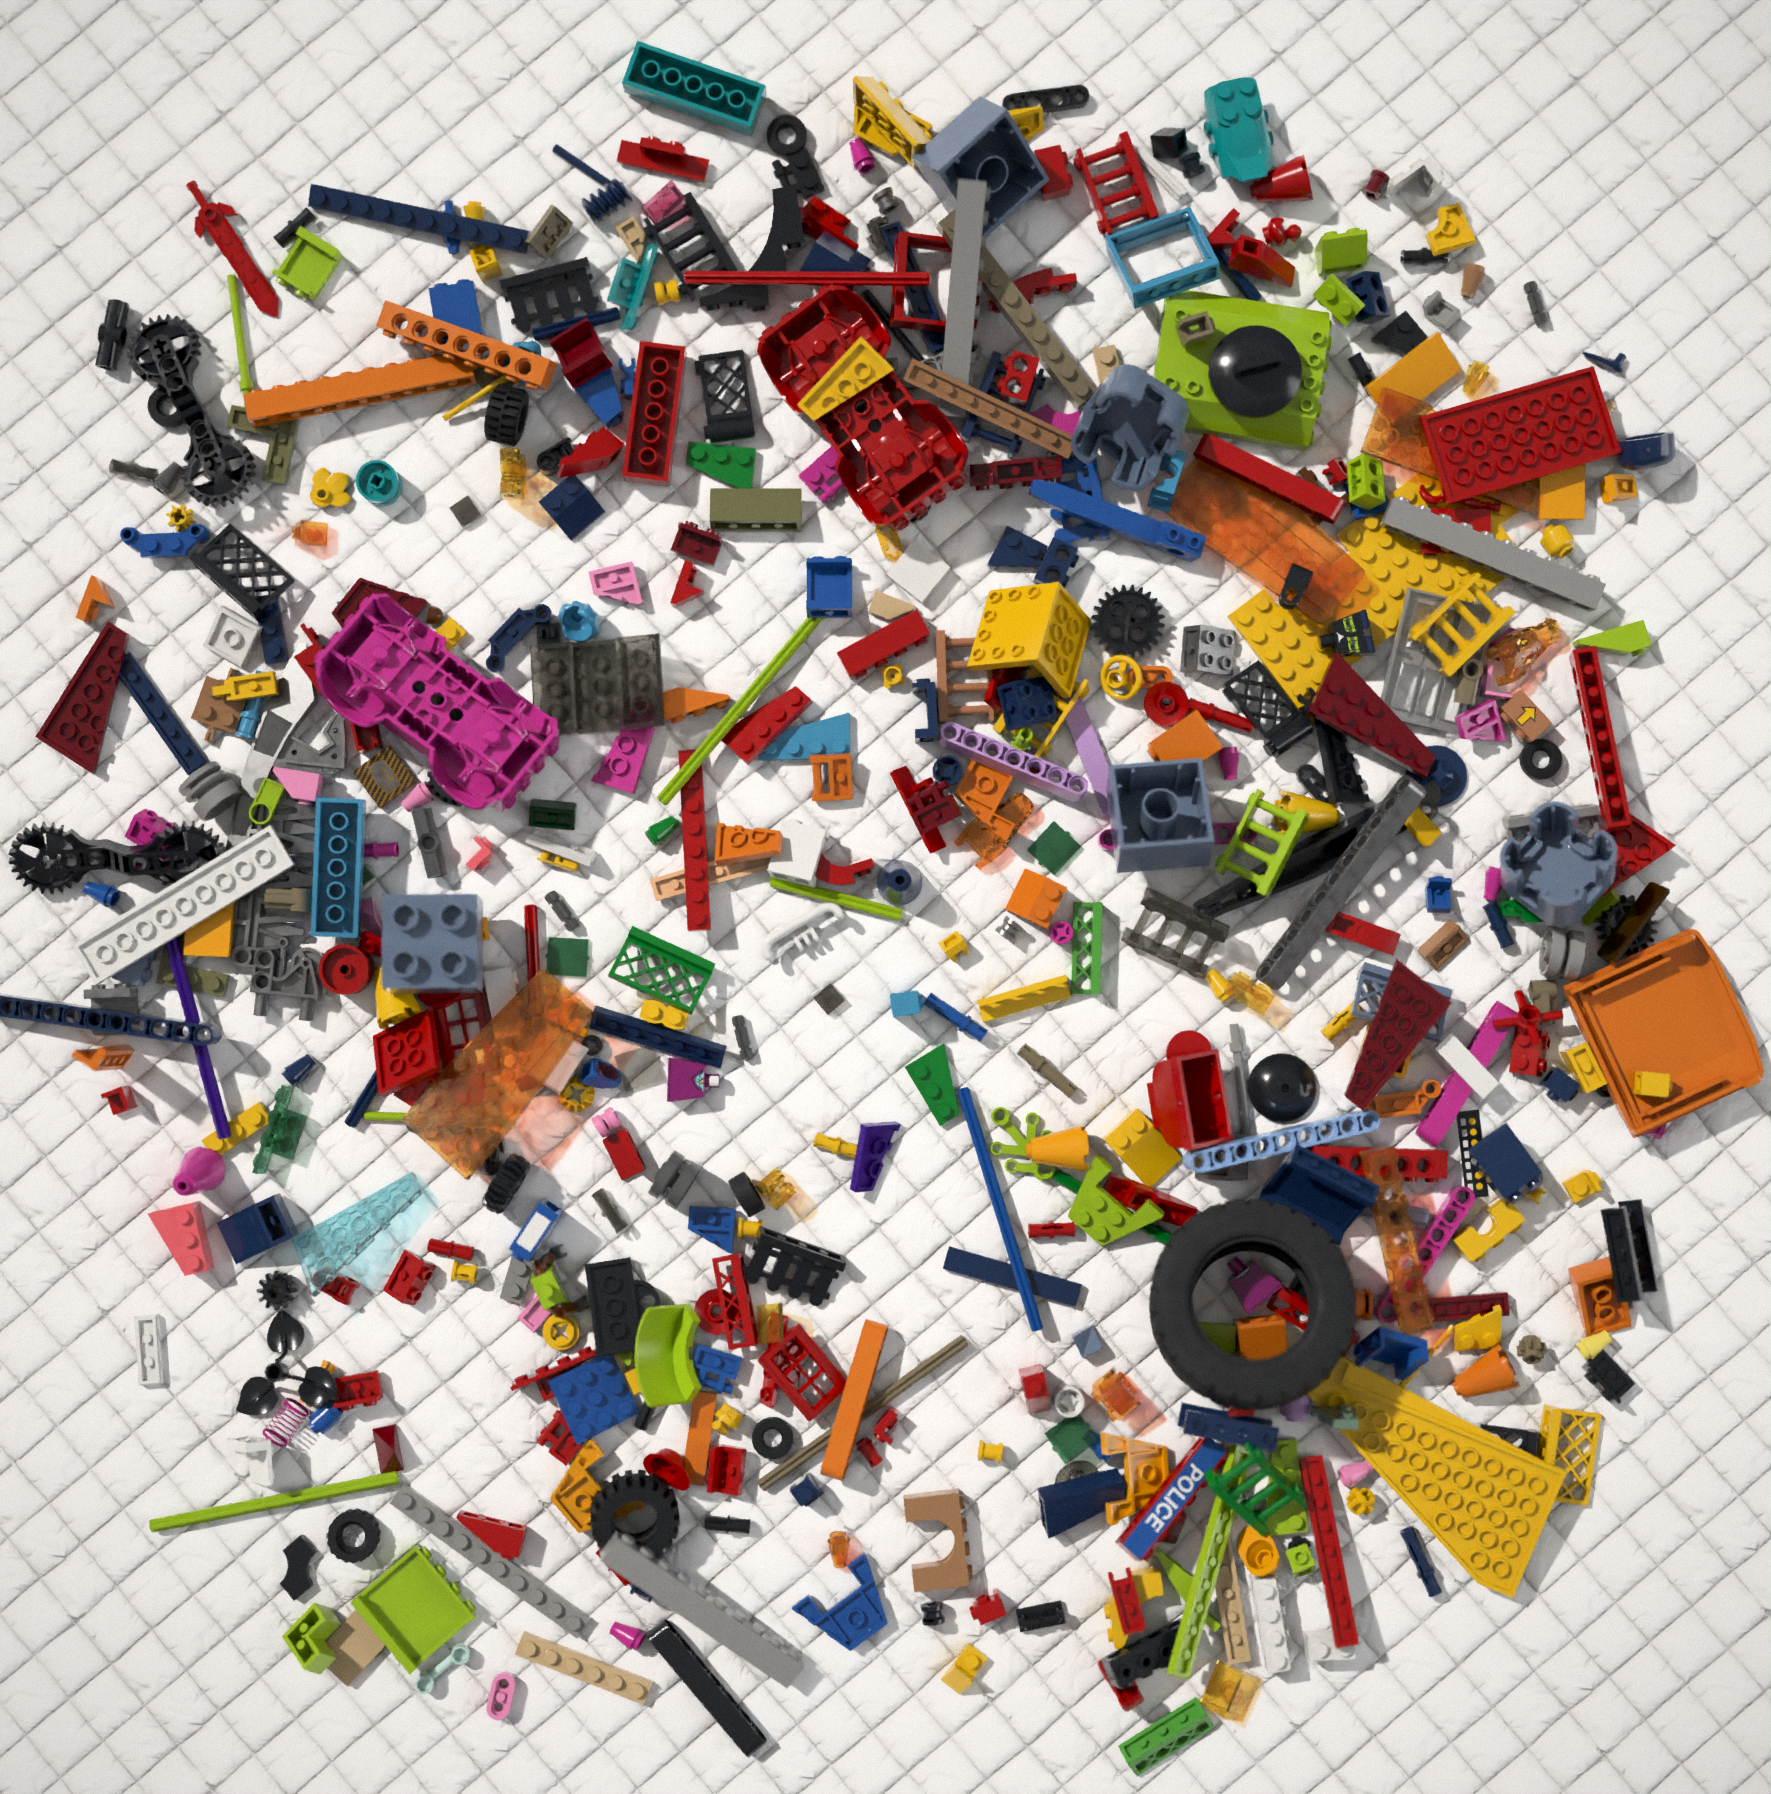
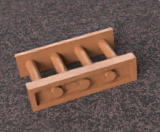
M936 630L939 724H945L948 722V718L956 715L988 714L989 722H993L994 716H998V712L989 705L952 706L947 701V695H952V693L987 691L992 677V669L987 670V683L951 684V682H947L946 673H951V670L970 669L967 667L969 660L950 661V659H946V650H950L952 647H973L975 638H950L945 636V630Z

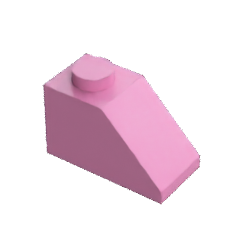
M279 767L273 768L277 778L290 796L298 800V804L312 806V802L316 803V797L321 795L324 776Z

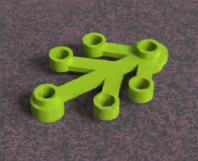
M996 1107L991 1113L992 1121L996 1125H1002L1018 1146L1005 1145L999 1141H994L990 1145V1151L994 1155L1012 1154L1026 1156L1025 1147L1026 1144H1030V1139L1036 1136V1125L1039 1123V1116L1035 1112H1030L1026 1115L1027 1132L1025 1140L1009 1120L1008 1110L1004 1107ZM999 1111L1004 1113V1119L1002 1120L996 1119V1113ZM1030 1115L1036 1116L1037 1120L1035 1123H1029L1028 1117ZM1044 1130L1041 1132L1040 1136H1043L1044 1133L1051 1134L1052 1132L1050 1130ZM995 1144L1001 1145L1000 1152L996 1153L993 1151ZM1008 1159L1004 1165L1009 1173H1015L1016 1171L1033 1173L1041 1181L1050 1180L1055 1174V1167L1046 1165L1048 1171L1044 1174L1041 1173L1039 1168L1044 1164L1017 1163L1014 1159ZM1009 1162H1014L1016 1164V1168L1014 1170H1009L1007 1168V1164Z

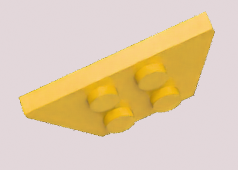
M854 104L853 136L861 138L862 141L892 157L897 155L899 152ZM912 114L919 122V127L923 132H930L933 125Z

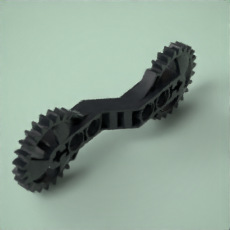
M167 314L165 320L158 315L155 322L150 317L149 324L146 325L142 322L141 326L143 329H135L134 331L137 333V336L130 337L133 344L127 345V348L131 351L127 353V357L130 359L128 363L143 381H147L150 385L161 387L167 391L187 428L191 439L189 450L183 459L188 465L181 467L185 474L181 475L185 481L183 485L198 503L202 502L205 506L211 504L216 508L218 503H220L223 507H226V501L228 500L235 504L234 498L243 499L241 492L249 493L246 486L254 485L250 477L256 476V473L252 470L257 467L253 462L255 458L247 446H244L240 440L237 441L231 435L216 431L195 391L193 375L200 362L196 356L202 354L198 349L202 344L198 340L200 337L196 330L185 319L181 320L177 315L172 319ZM188 336L189 343L179 350L171 341L179 337ZM150 350L154 361L140 364L139 357ZM243 457L244 464L233 471L229 460ZM204 472L212 480L195 486L194 479Z
M183 820L180 827L176 822H173L172 830L165 826L164 833L158 831L147 844L127 846L108 839L87 840L73 829L64 832V825L57 829L55 822H52L51 826L47 827L45 821H43L41 828H38L33 823L31 830L25 827L23 834L18 833L16 840L12 841V849H10L8 855L12 856L9 859V864L14 865L11 872H19L16 880L24 879V887L32 884V891L39 887L41 894H44L45 889H49L50 893L54 894L55 888H58L62 893L64 885L71 889L73 882L78 884L86 873L98 869H109L127 876L149 875L165 886L168 883L173 884L187 876L190 871L192 873L200 868L198 866L200 857L210 862L226 851L222 850L224 842L217 843L220 836H211L212 828L205 831L204 824L202 823L198 828L195 821H192L191 826H187L186 821ZM184 832L187 833V842L184 839ZM21 845L37 848L36 857L34 858L21 851ZM97 852L101 857H93L90 853ZM74 854L77 858L70 859L66 855ZM167 856L170 860L162 861L159 857ZM135 858H144L146 862L139 863Z

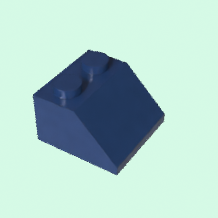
M576 475L568 476L539 501L542 508L571 541L606 512Z

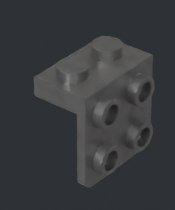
M129 983L114 984V988L106 989V984L91 985V989H83L84 999H91L92 1007L138 1013V988H129ZM97 1014L96 1022L100 1024L101 1017ZM119 1017L118 1025L121 1028L123 1021L122 1018ZM92 1030L93 1035H119L118 1033Z

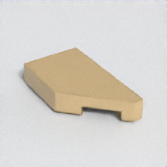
M633 215L617 225L615 229L636 263L639 264L647 236Z
M876 590L868 613L890 621L909 611H913L915 605Z

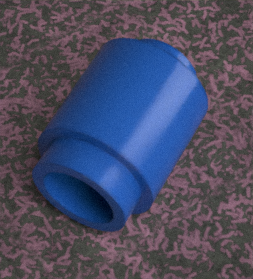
M331 1400L321 1405L308 1417L310 1421L308 1425L316 1434L319 1432L325 1434L341 1419L340 1416L344 1412L340 1408L333 1409L335 1401Z

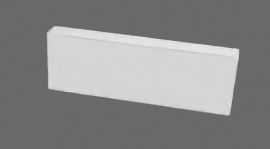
M533 828L527 835L525 842L589 867L597 855L595 850L537 828Z
M1449 1033L1433 1048L1481 1099H1484L1500 1084L1452 1033Z
M159 1314L134 1316L138 1385L164 1383Z

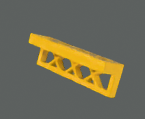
M1062 975L977 1000L982 1021L987 1022L1071 997L1067 976Z

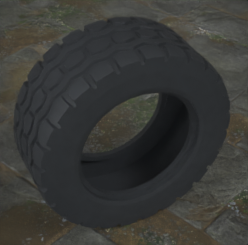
M1264 1199L1226 1201L1225 1204L1219 1203L1204 1209L1202 1213L1192 1216L1181 1228L1175 1231L1168 1240L1167 1245L1163 1248L1151 1280L1149 1300L1151 1328L1155 1342L1167 1365L1170 1366L1172 1372L1184 1384H1187L1198 1395L1208 1398L1219 1405L1230 1406L1235 1409L1265 1410L1276 1408L1277 1406L1292 1403L1313 1391L1328 1377L1341 1359L1351 1339L1356 1319L1357 1298L1353 1285L1354 1279L1349 1264L1346 1263L1345 1256L1338 1244L1333 1242L1332 1236L1320 1224L1314 1223V1220L1299 1210H1292V1207L1275 1201L1271 1203ZM1243 1251L1260 1252L1270 1255L1286 1264L1300 1280L1308 1301L1307 1325L1302 1337L1285 1352L1266 1359L1252 1360L1239 1358L1218 1348L1201 1329L1193 1304L1195 1286L1204 1271L1215 1261L1226 1255Z

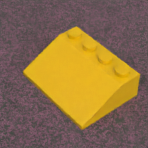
M855 76L852 79L853 103L910 166L915 169L917 165L912 157L929 143L933 137L928 131L923 132L921 130L919 122L912 114L908 115L903 110L904 106L896 97L893 99L888 94L889 90L882 81L877 82L874 77Z

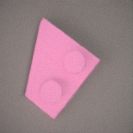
M633 561L588 572L594 595L635 605H643Z

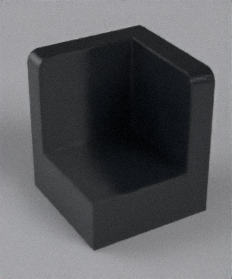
M1161 128L1150 135L1153 156L1155 158H1177L1188 151L1185 128Z

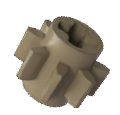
M1535 1335L1524 1336L1522 1340H1519V1345L1516 1346L1517 1356H1522V1360L1527 1364L1539 1363L1541 1359H1544V1354L1547 1353L1546 1343H1541V1339Z

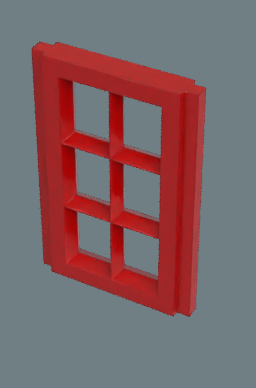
M483 988V993L460 994L456 1001L460 1020L448 1022L445 1008H432L445 1079L500 1069L485 988ZM474 998L477 1016L465 1019L461 1001ZM478 1021L482 1040L469 1042L466 1023ZM461 1025L465 1043L452 1046L449 1027ZM483 1045L486 1063L473 1065L470 1047ZM466 1048L469 1066L457 1069L453 1050Z
M799 1323L795 1326L793 1325L757 1360L808 1422L818 1416L844 1391L847 1380ZM793 1338L805 1350L797 1360L785 1347ZM781 1350L793 1363L784 1372L772 1359ZM808 1355L820 1368L812 1377L800 1365ZM795 1367L807 1380L799 1390L787 1377ZM822 1373L834 1385L826 1395L814 1382ZM810 1385L822 1397L813 1407L802 1395V1392Z

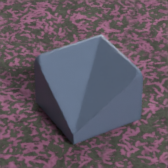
M1093 1326L1071 1335L1082 1358L1103 1349Z

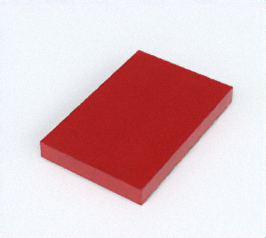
M1430 508L1431 513L1436 515L1445 514L1452 517V521L1458 524L1464 522L1474 527L1473 530L1480 533L1482 531L1491 533L1490 509ZM1429 542L1428 544L1420 543V554L1448 555L1456 553L1442 551L1441 547Z

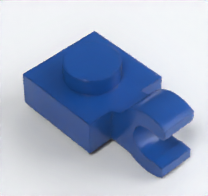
M619 358V368L624 372V379L620 380L621 393H625L627 400H632L636 361L634 358H631V365L625 367L623 366V359Z

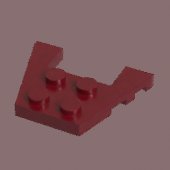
M359 577L331 613L343 629L346 619L351 614L355 615L359 610L362 600L366 597L369 598L373 593H386L416 618L428 605V601Z

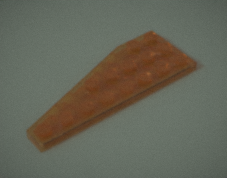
M1383 387L1360 453L1438 481L1419 422L1421 416L1436 411L1425 401ZM1524 482L1480 496L1532 514L1541 491L1530 482Z

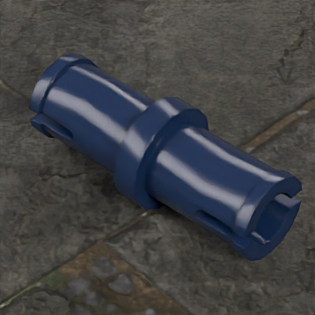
M1494 901L1484 905L1482 908L1491 924L1489 928L1491 931H1494L1500 948L1503 949L1513 945L1515 942L1506 926L1508 922L1506 919H1503L1497 902Z

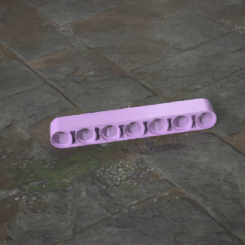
M946 722L940 729L938 742L944 749L1069 801L1079 802L1085 796L1088 789V781L1077 773L954 722ZM945 733H951V734H953L955 737L952 738V739H949V738L945 737L944 734H945ZM970 741L973 742L976 746L971 748L968 747L965 743ZM992 750L996 752L997 755L990 756L987 754L986 751ZM1014 759L1018 764L1011 765L1007 760ZM1029 768H1036L1039 773L1033 774L1029 771ZM1050 777H1057L1060 782L1055 783L1051 781ZM1071 786H1079L1081 791H1074Z

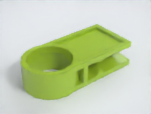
M264 777L249 809L251 821L260 825L271 822L286 790L282 784ZM258 805H265L269 809V817L263 822H258L254 818L253 812Z

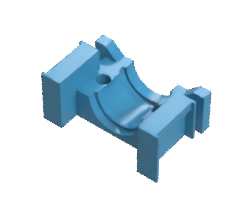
M1177 450L1173 456L1165 452L1159 470L1168 472L1173 478H1165L1163 483L1151 489L1148 507L1169 513L1183 471L1187 452Z

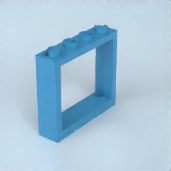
M1191 207L1105 236L1106 252L1134 309L1221 279L1220 263ZM1188 229L1204 261L1133 285L1119 253Z

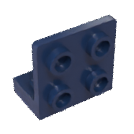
M1044 676L1012 681L997 687L1007 732L1030 725L1058 720L1051 684Z

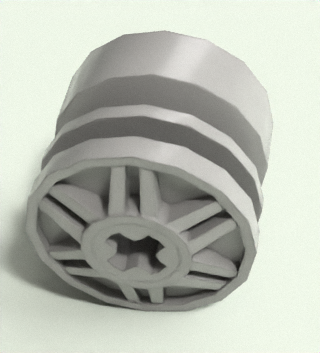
M216 761L210 762L194 771L178 788L179 793L182 796H186L185 800L187 803L197 801L193 810L204 822L225 812L236 802L237 794L239 796L242 794L241 790L232 780L223 782L227 773L221 770L220 764Z

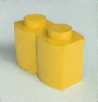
M644 1000L640 1012V1017L643 1020L653 1024H664L666 1027L674 1030H686L690 1014L673 1006H666L656 1000Z

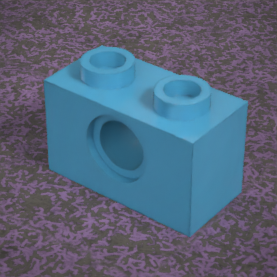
M917 990L890 994L893 1017L919 1014L920 1009L924 1008L923 995H918Z

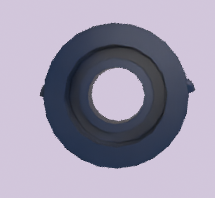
M1658 432L1618 439L1622 453L1618 455L1616 461L1622 468L1627 470H1641L1666 465L1673 460L1676 453L1674 432Z

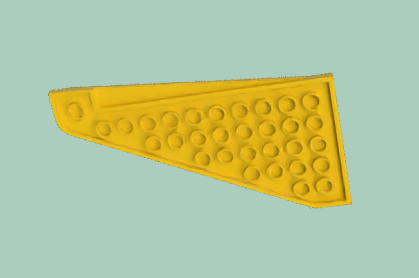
M1342 1355L1328 1377L1307 1395L1317 1406L1337 1407L1338 1404H1349L1356 1408L1358 1430L1339 1429L1342 1434L1478 1584L1513 1598L1566 1476V1470L1539 1459L1364 1366H1355L1354 1361Z

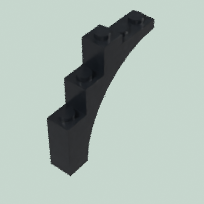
M795 185L772 189L774 209L771 230L758 260L748 271H787L783 247L787 246L788 250L801 248V243H805ZM731 285L715 294L699 298L700 307L706 308L707 311L719 310V305L728 304L729 308L741 306L742 301H746L747 309H752L753 313L766 311V306H770L767 285Z

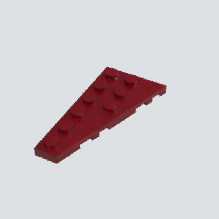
M109 621L35 736L92 774L96 773L130 636L129 633Z
M1338 652L1334 653L1308 708L1307 714L1422 778L1427 777L1435 759L1433 753Z
M1398 959L1395 960L1344 1092V1096L1362 1111L1452 1004L1451 1001Z

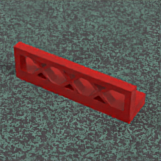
M743 1251L712 1258L728 1349L732 1350L757 1345L759 1337L749 1283L746 1281V1271H743L745 1264ZM731 1260L732 1271L728 1277L720 1272L718 1262ZM727 1282L736 1287L737 1293L733 1299L724 1294L723 1288ZM731 1305L740 1310L741 1316L737 1322L728 1317V1310ZM736 1327L744 1332L746 1342L733 1343L732 1333Z
M1281 1283L1282 1287L1272 1295L1266 1304V1308L1305 1331L1307 1320L1298 1321L1295 1319L1294 1311L1300 1310L1308 1315V1301ZM1279 1297L1287 1302L1290 1307L1279 1309L1273 1304ZM1353 1329L1351 1339L1343 1356L1346 1355L1352 1344H1358L1361 1339L1360 1333Z

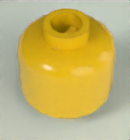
M1549 525L1542 531L1543 536L1540 540V545L1551 558L1558 557L1562 559L1573 551L1575 539L1564 525Z

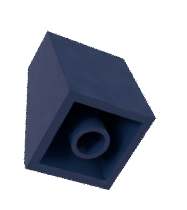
M824 231L814 243L800 271L870 272L871 268L868 265L872 259ZM846 286V287H848V288H850L851 290H853V288H854L855 286Z
M1507 1123L1468 1149L1472 1166L1505 1206L1510 1203H1517L1522 1199L1524 1193L1528 1190L1534 1191L1542 1184V1171Z

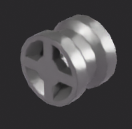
M891 187L880 190L872 197L874 204L879 206V213L881 215L889 214L900 205L899 200L894 198Z
M1005 916L1003 919L1004 923L998 926L995 931L1013 944L1016 940V935L1024 929L1011 918Z

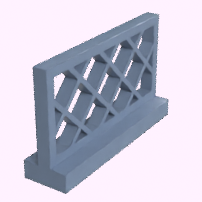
M1364 962L1357 973L1356 980L1358 981L1350 1015L1372 1022L1377 1007L1371 998L1379 995L1381 998L1391 970ZM1363 982L1372 985L1376 991L1367 994L1362 987ZM1427 982L1450 1000L1452 989ZM1366 1001L1371 1011L1364 1012L1358 1010L1359 1003ZM1446 1011L1434 1024L1437 1029L1436 1034L1428 1032L1424 1039L1437 1043L1441 1041Z

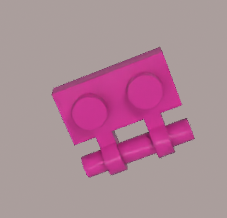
M833 446L827 449L798 475L813 494L820 488L823 490V493L818 497L822 504H825L829 499L833 500L837 496L836 493L844 487L835 469V463L839 455ZM836 475L839 479L829 486L826 482Z

